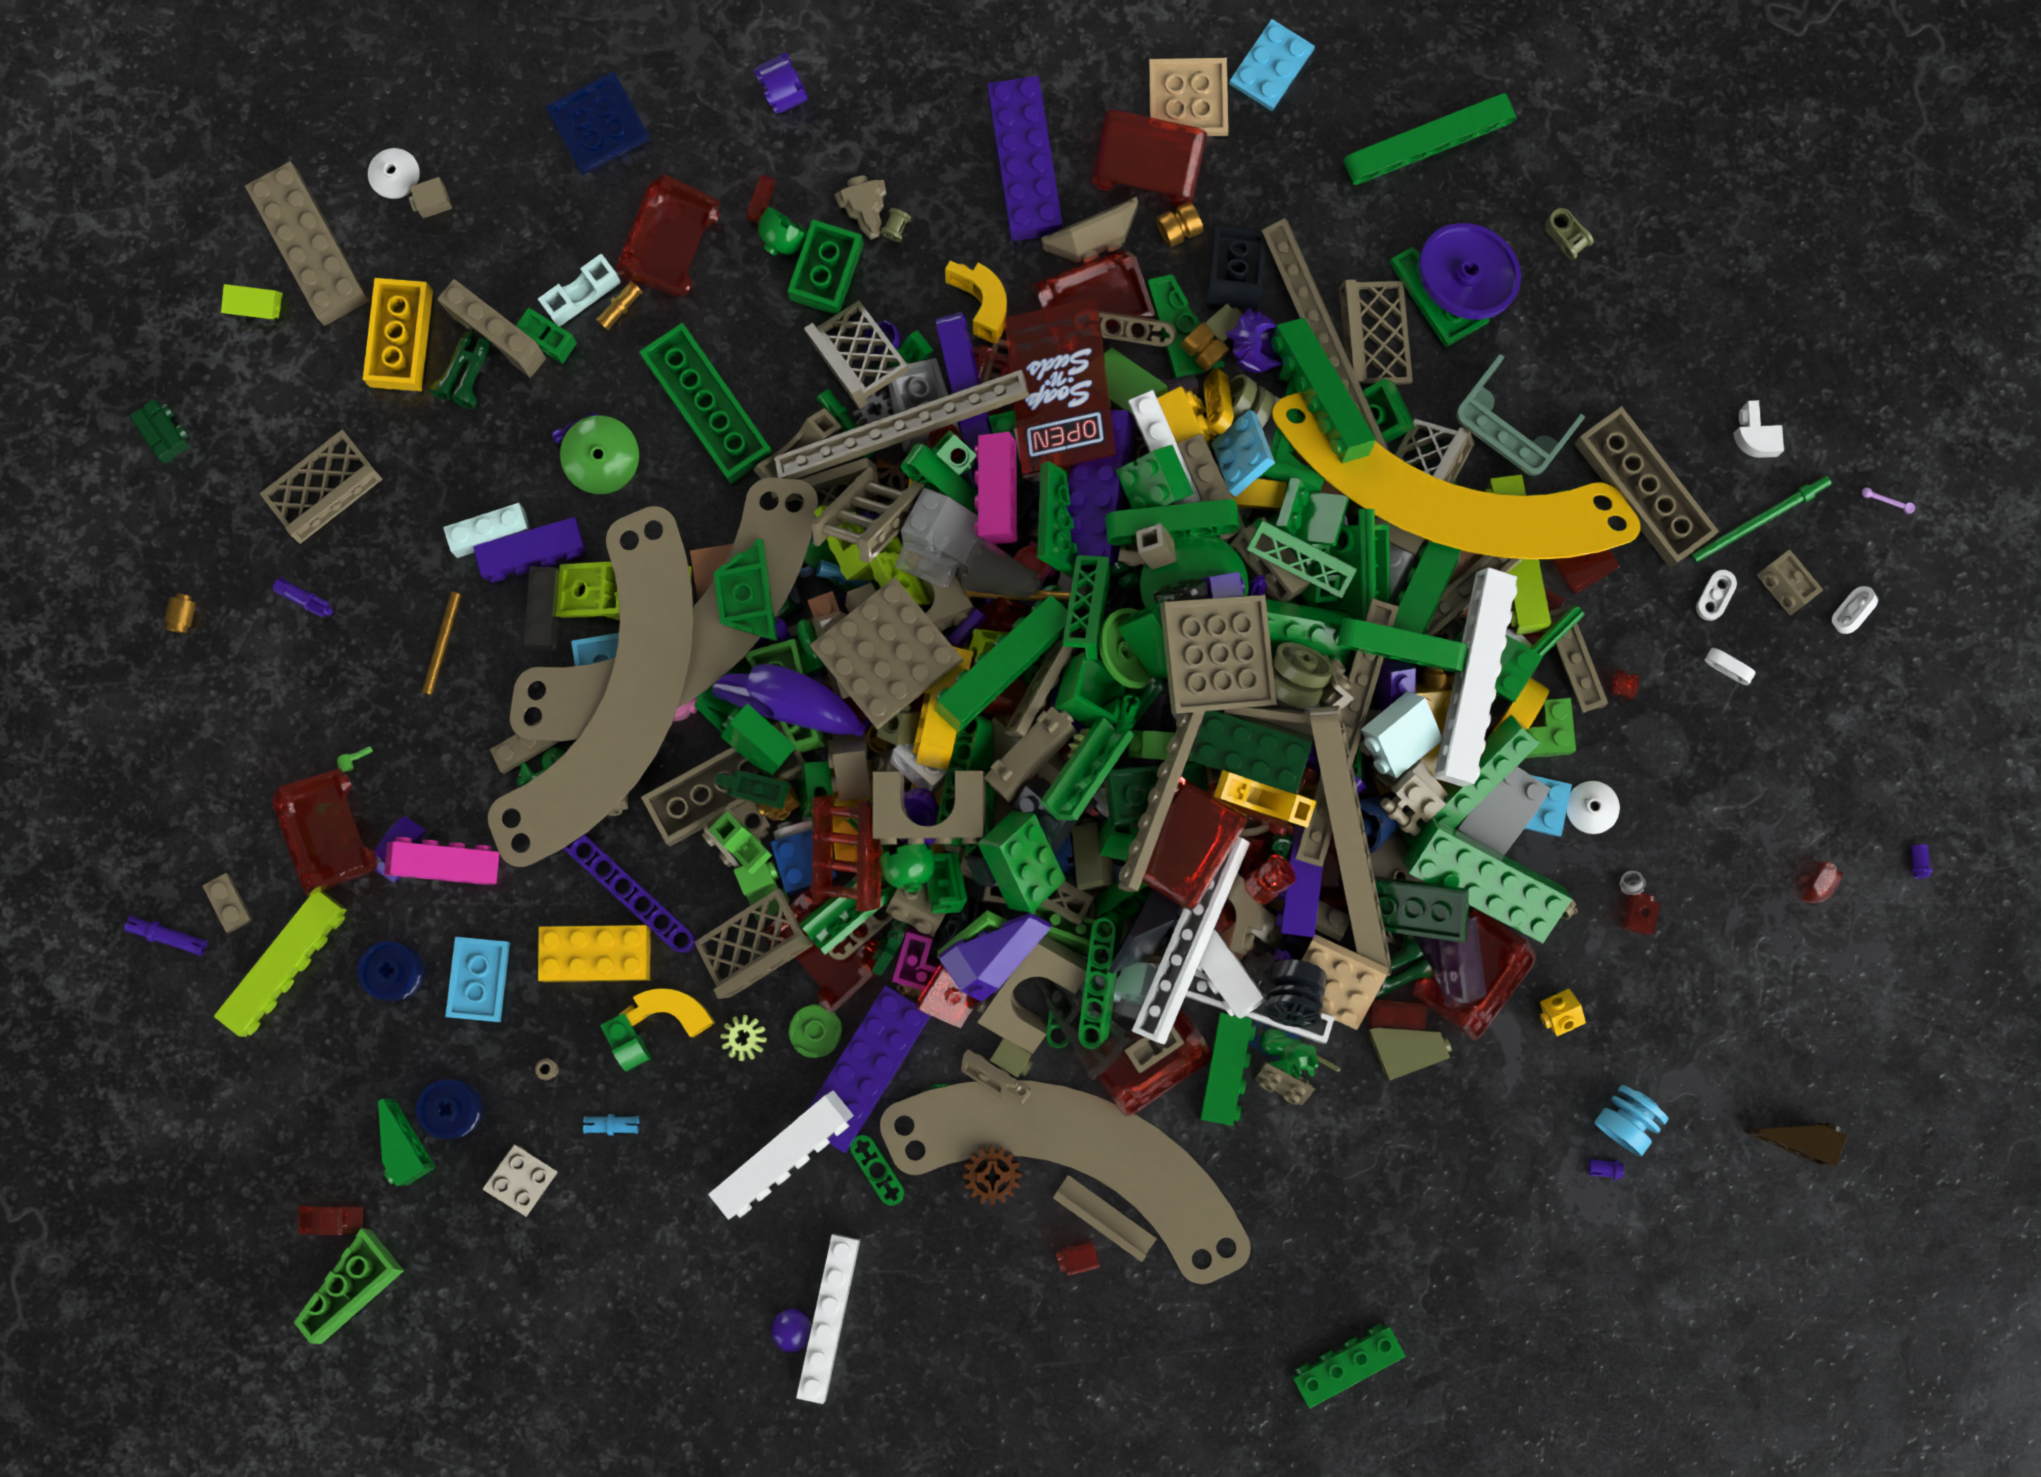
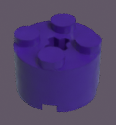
M786 52L758 65L754 69L759 82L762 83L765 89V97L770 106L772 105L776 114L783 113L809 100L801 79L794 67L791 66L792 61Z

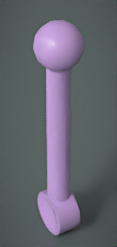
M1870 488L1862 490V495L1865 498L1873 497L1900 507L1907 514L1915 510L1913 503H1901L1874 493Z

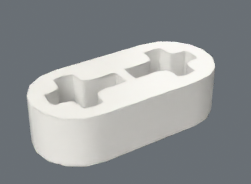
M1711 648L1705 658V662L1744 685H1749L1756 673L1749 666L1716 648Z

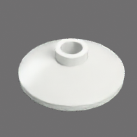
M390 148L381 151L372 159L368 168L370 185L375 192L385 198L397 199L404 197L411 192L410 187L417 185L419 181L420 170L417 161L410 153L402 149ZM391 167H395V168H396V170H395L394 173H392V174H388V173H387V171H388L389 168H391Z
M1587 781L1577 785L1570 792L1566 813L1572 825L1578 830L1588 834H1598L1608 830L1616 822L1620 810L1619 800L1615 792L1606 784L1598 781ZM1591 802L1598 803V811H1593L1590 808Z

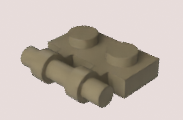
M1411 769L1391 788L1396 796L1392 800L1384 798L1380 803L1385 814L1390 819H1395L1398 822L1399 828L1405 833L1409 832L1412 836H1416L1420 832V828L1416 825V821L1419 818L1428 823L1446 805ZM1407 804L1411 809L1405 814L1402 812V808Z

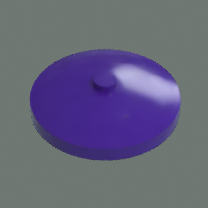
M1456 223L1444 226L1430 236L1419 256L1418 271L1425 291L1438 306L1458 317L1478 320L1496 316L1511 304L1519 291L1521 270L1515 253L1500 236L1482 226L1470 223Z

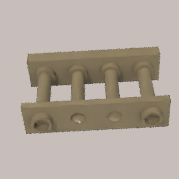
M868 467L861 475L857 476L855 481L818 518L814 519L811 526L814 545L819 546L828 536L857 544L860 560L870 563L901 531L924 489V484L914 481L906 490H896L874 483L873 468ZM874 493L895 501L890 505H885L867 499V497ZM857 507L881 514V516L874 520L852 512ZM845 521L867 530L862 534H858L838 526Z

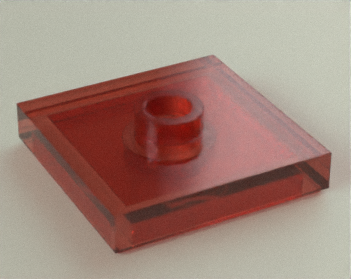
M1609 549L1570 558L1551 559L1574 595L1620 567Z
M941 963L915 1006L918 1010L961 1029L978 1000L961 992Z

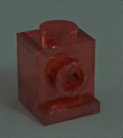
M1640 893L1639 897L1634 896L1630 898L1623 929L1648 936L1655 934V926L1661 903L1654 902L1655 896ZM1642 908H1646L1649 911L1647 918L1641 916L1640 911Z

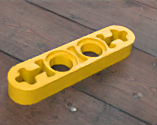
M1215 368L1207 375L1203 388L1208 426L1218 434H1223L1232 424L1234 414L1228 375Z

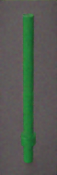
M1824 476L1811 485L1805 484L1797 489V493L1692 553L1693 561L1697 563L1802 501L1804 503L1815 497L1816 493L1832 484L1828 476Z

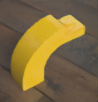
M949 261L945 268L946 283L972 294L982 305L973 320V335L997 344L1004 332L1007 314L1006 293L1001 281L990 269L980 263H977L974 270H971L964 264Z
M1256 479L1238 496L1235 497L1231 493L1230 496L1232 500L1237 502L1238 509H1260L1279 512L1281 511L1288 485L1285 482Z
M1530 677L1516 701L1509 704L1490 735L1510 715H1513L1529 729L1543 706L1549 689Z
M1222 770L1214 797L1307 828L1316 804L1314 800L1246 779Z
M653 989L642 992L633 997L638 1005L637 1008H634L632 1005L620 1013H626L632 1026L651 1014L658 1012L670 1013L681 1022L688 1035L692 1038L715 1024L710 1013L699 1001L690 995L671 989Z

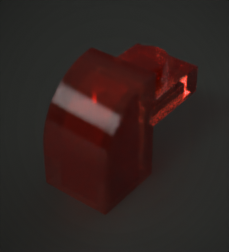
M299 1206L298 1234H357L363 1228L364 1207Z

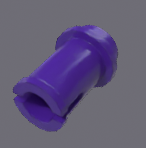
M1927 844L1911 846L1913 861L1911 873L1914 874L1915 879L1930 878L1931 872H1933V868H1930L1929 846Z
M1590 1159L1589 1176L1610 1177L1614 1181H1617L1618 1178H1623L1624 1163L1619 1162L1618 1159L1614 1161Z

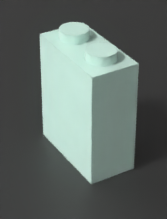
M1410 691L1403 694L1361 729L1365 737V746L1374 757L1376 769L1380 773H1386L1394 778H1398L1443 740L1426 698Z

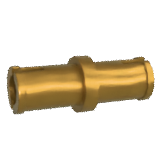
M629 281V284L616 298H611V304L596 320L609 330L623 313L626 314L629 311L627 308L642 293V290L632 281Z

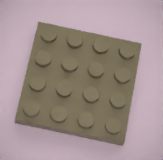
M895 577L809 645L877 730L963 661L962 657Z
M1265 595L1160 603L1172 714L1277 705Z

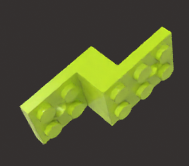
M820 506L819 508H817L814 511L816 518H818L829 506ZM845 521L838 526L858 534L865 532L863 527ZM897 535L870 563L860 560L857 544L832 536L827 537L829 548L835 555L840 565V571L846 577V580H876L882 588L895 577L922 610L931 604Z
M612 563L560 564L556 616L561 618L606 616L620 621L619 595ZM688 566V568H689V573H690V579H691V570H692V567H691V566ZM585 585V592L580 596L579 589Z

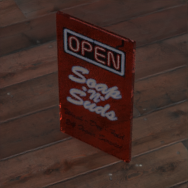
M1093 297L1004 318L1010 372L1022 370L1030 397L1014 402L1023 476L1040 472V464L1047 461L1061 468L1117 455L1097 298Z

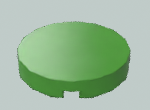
M813 1004L795 1013L790 1021L788 1033L791 1043L797 1052L806 1057L820 1058L828 1056L836 1050L841 1041L843 1029L841 1021L834 1011L826 1006Z

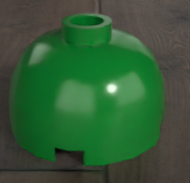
M767 207L758 222L759 237L765 243L763 248L775 256L778 252L791 255L802 249L808 231L799 224H794L784 214L771 207Z
M926 844L901 846L897 848L898 853L890 856L888 851L880 856L879 863L886 881L898 889H906V892L920 890L922 888L921 885L926 883L933 875L935 867L932 847L929 846L927 849Z

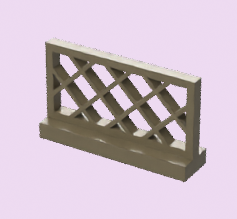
M1345 280L1339 286L1344 350L1360 386L1374 385L1382 379L1393 381L1395 384H1411L1413 381L1403 283L1401 281L1356 282V280ZM1359 289H1367L1375 296L1368 305L1360 299ZM1385 289H1396L1397 300L1394 304L1381 295ZM1377 299L1388 308L1382 317L1370 308ZM1390 311L1399 318L1400 324L1396 329L1384 320ZM1365 312L1377 321L1371 330L1362 324L1361 317ZM1379 324L1391 333L1384 343L1372 333ZM1393 336L1402 344V350L1398 355L1386 345ZM1368 337L1379 346V349L1373 355L1364 349V341ZM1382 349L1393 358L1387 367H1384L1375 359ZM1370 362L1382 372L1378 378H1367L1366 367ZM1397 362L1404 368L1405 377L1394 376L1389 371L1390 367Z
M860 301L852 304L818 327L811 323L804 328L812 345L859 409L868 404L867 397L910 370ZM860 311L862 314L860 321L850 322L849 318ZM833 327L840 328L837 336H829L825 333ZM846 328L857 329L855 336L844 337ZM863 329L874 330L872 338H861ZM841 343L852 344L850 352H839ZM858 344L869 345L867 353H856ZM875 345L886 346L884 355L873 354ZM853 359L864 360L861 369L851 368ZM870 361H881L879 370L868 369ZM887 362H897L900 365L892 371H885ZM865 376L876 377L875 382L865 388L863 385Z
M1414 419L1413 422L1416 428L1407 432L1395 456L1403 460L1406 452L1416 449L1419 457L1406 461L1407 464L1415 466L1422 463L1425 469L1423 472L1453 484L1474 446L1470 430L1460 427L1459 431ZM1418 429L1429 431L1430 436L1418 441L1414 438ZM1444 437L1453 438L1449 445L1439 448L1436 441ZM1433 442L1436 450L1422 455L1419 447ZM1439 456L1441 459L1439 465L1428 469L1425 461Z
M342 429L262 491L260 495L285 526L288 533L301 544L383 479ZM344 439L347 443L346 453L335 454V445ZM319 458H327L325 470H313L314 462ZM333 459H344L342 471H331ZM350 460H360L364 466L357 472H348ZM298 474H306L304 487L292 486L293 479ZM312 475H323L321 488L310 487ZM329 476L341 477L340 485L335 489L327 488ZM278 490H285L283 503L273 502L270 496ZM291 491L303 492L301 504L289 503ZM309 492L320 493L319 501L314 505L307 504ZM288 508L300 509L298 518L289 523L286 519Z
M781 889L771 892L694 942L717 986L713 990L718 999L734 996L814 945L809 936H804ZM775 898L780 905L778 916L767 913L769 903ZM752 913L760 915L757 929L747 927L749 915ZM766 917L777 920L774 934L763 932ZM783 922L789 924L794 932V935L788 939L779 937ZM732 926L739 928L737 942L726 940L728 928ZM745 930L756 934L753 948L742 945ZM762 936L772 938L770 950L767 952L759 950ZM711 939L719 942L716 956L709 954L705 943ZM725 944L735 947L732 961L722 958ZM741 949L752 952L747 965L738 963ZM720 962L731 965L728 977L723 980L718 972Z

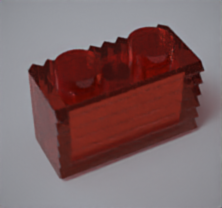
M1373 1000L1369 1007L1368 1026L1370 1028L1423 1031L1426 1029L1427 1004Z
M1090 1239L1088 1242H1078L1077 1245L1073 1243L1072 1247L1070 1245L1067 1248L1063 1246L1061 1253L1057 1254L1060 1270H1066L1068 1276L1100 1268L1093 1241Z

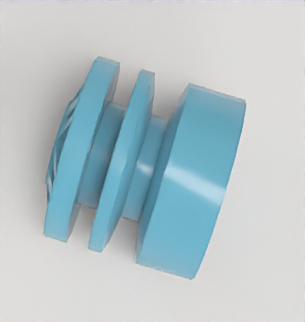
M1621 1085L1617 1091L1625 1100L1617 1096L1611 1098V1101L1619 1110L1615 1112L1609 1108H1604L1594 1123L1618 1144L1642 1157L1652 1143L1644 1131L1647 1129L1658 1134L1661 1130L1652 1120L1665 1125L1669 1119L1659 1109L1658 1105L1646 1095Z

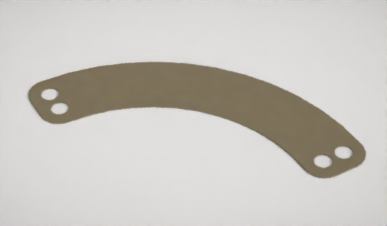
M764 478L752 485L746 496L742 520L734 545L724 563L728 564L738 553H744L755 544L754 541L762 538L764 540L775 617L784 605L801 570L812 537L811 526L816 518L814 511L818 508L816 491L809 483L802 480ZM766 492H774L778 496V505L773 510L767 511L760 506V498ZM792 494H799L804 499L803 508L795 513L789 512L785 506L786 499ZM713 581L710 588L693 607L694 623L691 658L684 691L678 708L693 700L726 675L761 638L760 636L720 624L715 581ZM615 658L583 666L565 668L533 667L524 671L515 683L512 698L510 724L514 732L526 740H577L593 718L605 694L613 671ZM535 681L543 682L546 687L544 697L539 700H532L528 695V687ZM531 707H537L542 712V719L536 726H529L524 721V714Z
M650 506L615 521L607 532L606 547L615 572L619 595L620 628L613 671L605 694L593 718L575 743L551 767L524 786L501 796L490 807L488 824L501 857L512 866H529L560 851L591 830L615 809L637 784L650 765L673 722L684 691L691 658L694 620L692 585L686 552L675 518L664 508ZM653 520L660 522L663 526V534L656 540L648 539L644 533L646 524ZM626 531H634L639 537V543L633 550H625L620 544L621 535ZM514 808L520 813L521 821L515 828H508L503 824L502 815L507 809ZM518 833H524L530 839V847L523 853H518L512 848V838Z
M1017 1080L1023 1081L1031 1088L1030 1096L1020 1105L1008 1096L1005 1098L1000 1097L976 1081L929 1090L896 1102L889 1106L881 1117L880 1131L895 1165L907 1174L920 1175L950 1163L971 1159V1153L977 1156L980 1154L979 1147L981 1146L985 1152L989 1151V1146L992 1144L994 1151H998L1003 1146L1005 1155L1012 1152L1014 1156L1048 1160L1068 1166L1097 1179L1116 1191L1132 1204L1154 1227L1167 1245L1181 1273L1191 1282L1197 1284L1213 1282L1240 1269L1249 1258L1251 1247L1246 1232L1229 1202L1198 1163L1161 1130L1131 1111L1098 1096L1060 1085ZM904 1115L909 1116L914 1121V1130L907 1136L899 1135L894 1128L896 1119ZM913 1140H918L925 1146V1155L917 1161L909 1159L905 1153L907 1144ZM1222 1238H1230L1236 1244V1252L1230 1258H1223L1217 1253L1216 1245ZM1199 1249L1207 1250L1212 1257L1210 1266L1202 1270L1196 1268L1192 1263V1255Z

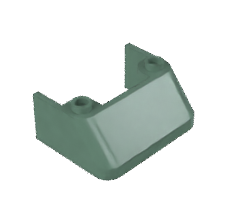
M1500 354L1458 408L1457 420L1463 427L1470 430L1471 433L1522 471L1532 476L1539 475L1550 464L1585 416L1580 414L1559 443L1549 436H1539L1533 442L1491 412L1494 407V397L1483 386L1502 362L1504 356Z

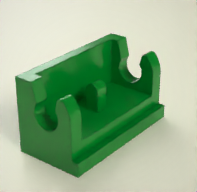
M958 852L934 854L935 867L933 875L926 882L931 914L960 913L967 901Z

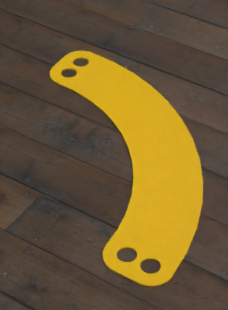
M1298 392L1277 401L1273 407L1272 417L1277 427L1292 447L1321 477L1364 509H1374L1375 516L1402 530L1432 542L1471 553L1502 558L1538 560L1570 558L1602 552L1633 541L1640 532V521L1622 494L1611 485L1592 483L1570 491L1531 496L1500 495L1476 491L1428 475L1393 455L1376 441L1369 456L1341 463L1338 456L1332 452L1326 435L1320 431L1315 416L1309 412L1306 401L1301 393ZM1290 409H1299L1304 413L1305 420L1299 424L1292 423L1288 420L1286 412ZM1603 495L1609 498L1612 503L1611 509L1606 511L1598 509L1593 503L1594 497ZM1611 516L1623 518L1626 522V529L1623 531L1613 530L1608 524V518Z

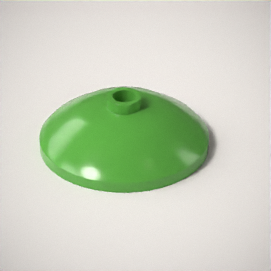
M590 416L578 421L568 430L561 444L560 460L566 476L575 486L593 494H608L621 489L632 479L639 463V448L633 433L622 422L608 416ZM601 449L603 451L601 459L594 457L595 450Z
M1132 608L1119 609L1111 613L1101 626L1099 632L1100 655L1109 673L1119 683L1129 688L1142 689L1152 677L1117 629L1138 610Z

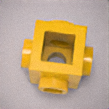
M1570 989L1540 1002L1543 1011L1540 1014V1018L1546 1029L1551 1028L1556 1036L1586 1023L1581 1004Z

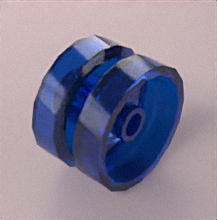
M391 941L379 942L368 948L360 958L357 970L359 982L365 992L374 998L393 1002L406 1000L414 995L422 985L425 974L423 961L417 951L408 945ZM390 968H394V974H389Z
M443 1079L432 1082L422 1091L417 1100L416 1114L419 1124L426 1133L435 1138L456 1139L468 1135L477 1127L482 1117L483 1105L479 1093L470 1084L460 1080ZM452 1104L450 1107L452 1114H449L447 1111V1107Z

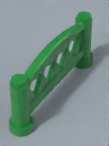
M1282 364L1278 380L1288 383L1285 397L1298 393L1293 378L1284 369ZM1290 409L1286 412L1288 420L1292 423L1299 424L1305 420L1302 416L1304 413L1299 409ZM1276 426L1270 449L1275 463L1258 478L1262 479L1265 476L1279 482H1285L1288 485L1290 478H1298L1302 480L1309 492L1315 491L1319 493L1324 478L1310 465H1302L1291 454L1297 451Z

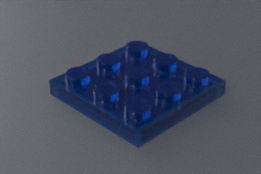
M614 71L546 106L582 175L651 140Z

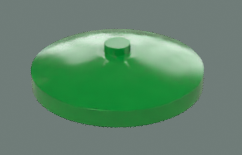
M1214 535L1174 539L1176 562L1153 570L1145 563L1140 576L1139 588L1144 609L1166 599L1168 602L1201 600L1202 594L1199 578L1232 572H1240V577L1245 585L1243 597L1248 595V576L1240 556L1228 543Z

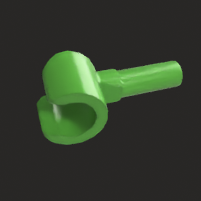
M368 746L353 754L339 756L337 763L340 772L353 770L352 761L373 752L371 747Z

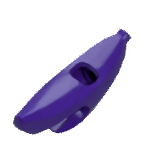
M774 664L756 665L750 674H727L723 676L712 688L713 695L740 708L748 704L761 716L833 734H853L857 737H861L866 729V724L858 720L854 711L838 695L817 681L786 667Z

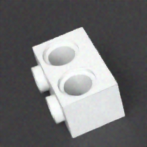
M914 743L898 745L893 749L890 763L900 772L904 773V776L918 788H926L934 794L945 783L948 770L916 764L917 754L912 753Z

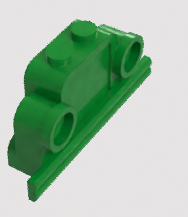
M1358 509L1359 525L1347 526L1342 524L1336 545H1330V555L1352 565L1357 571L1342 598L1337 596V601L1322 602V606L1326 610L1349 613L1352 619L1361 621L1366 620L1372 599L1391 604L1389 524L1375 525L1374 509ZM1335 572V573H1337V574L1340 575V579H1339V587H1340V585H1341L1343 579L1345 578V575H1343V574H1341V573H1339V572Z

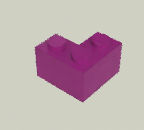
M908 924L892 982L944 996L950 975L940 959L928 955L933 936L921 933L916 927Z

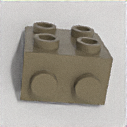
M926 883L922 884V888L915 892L897 889L886 912L895 919L916 927L919 932L934 937L946 913L931 914Z

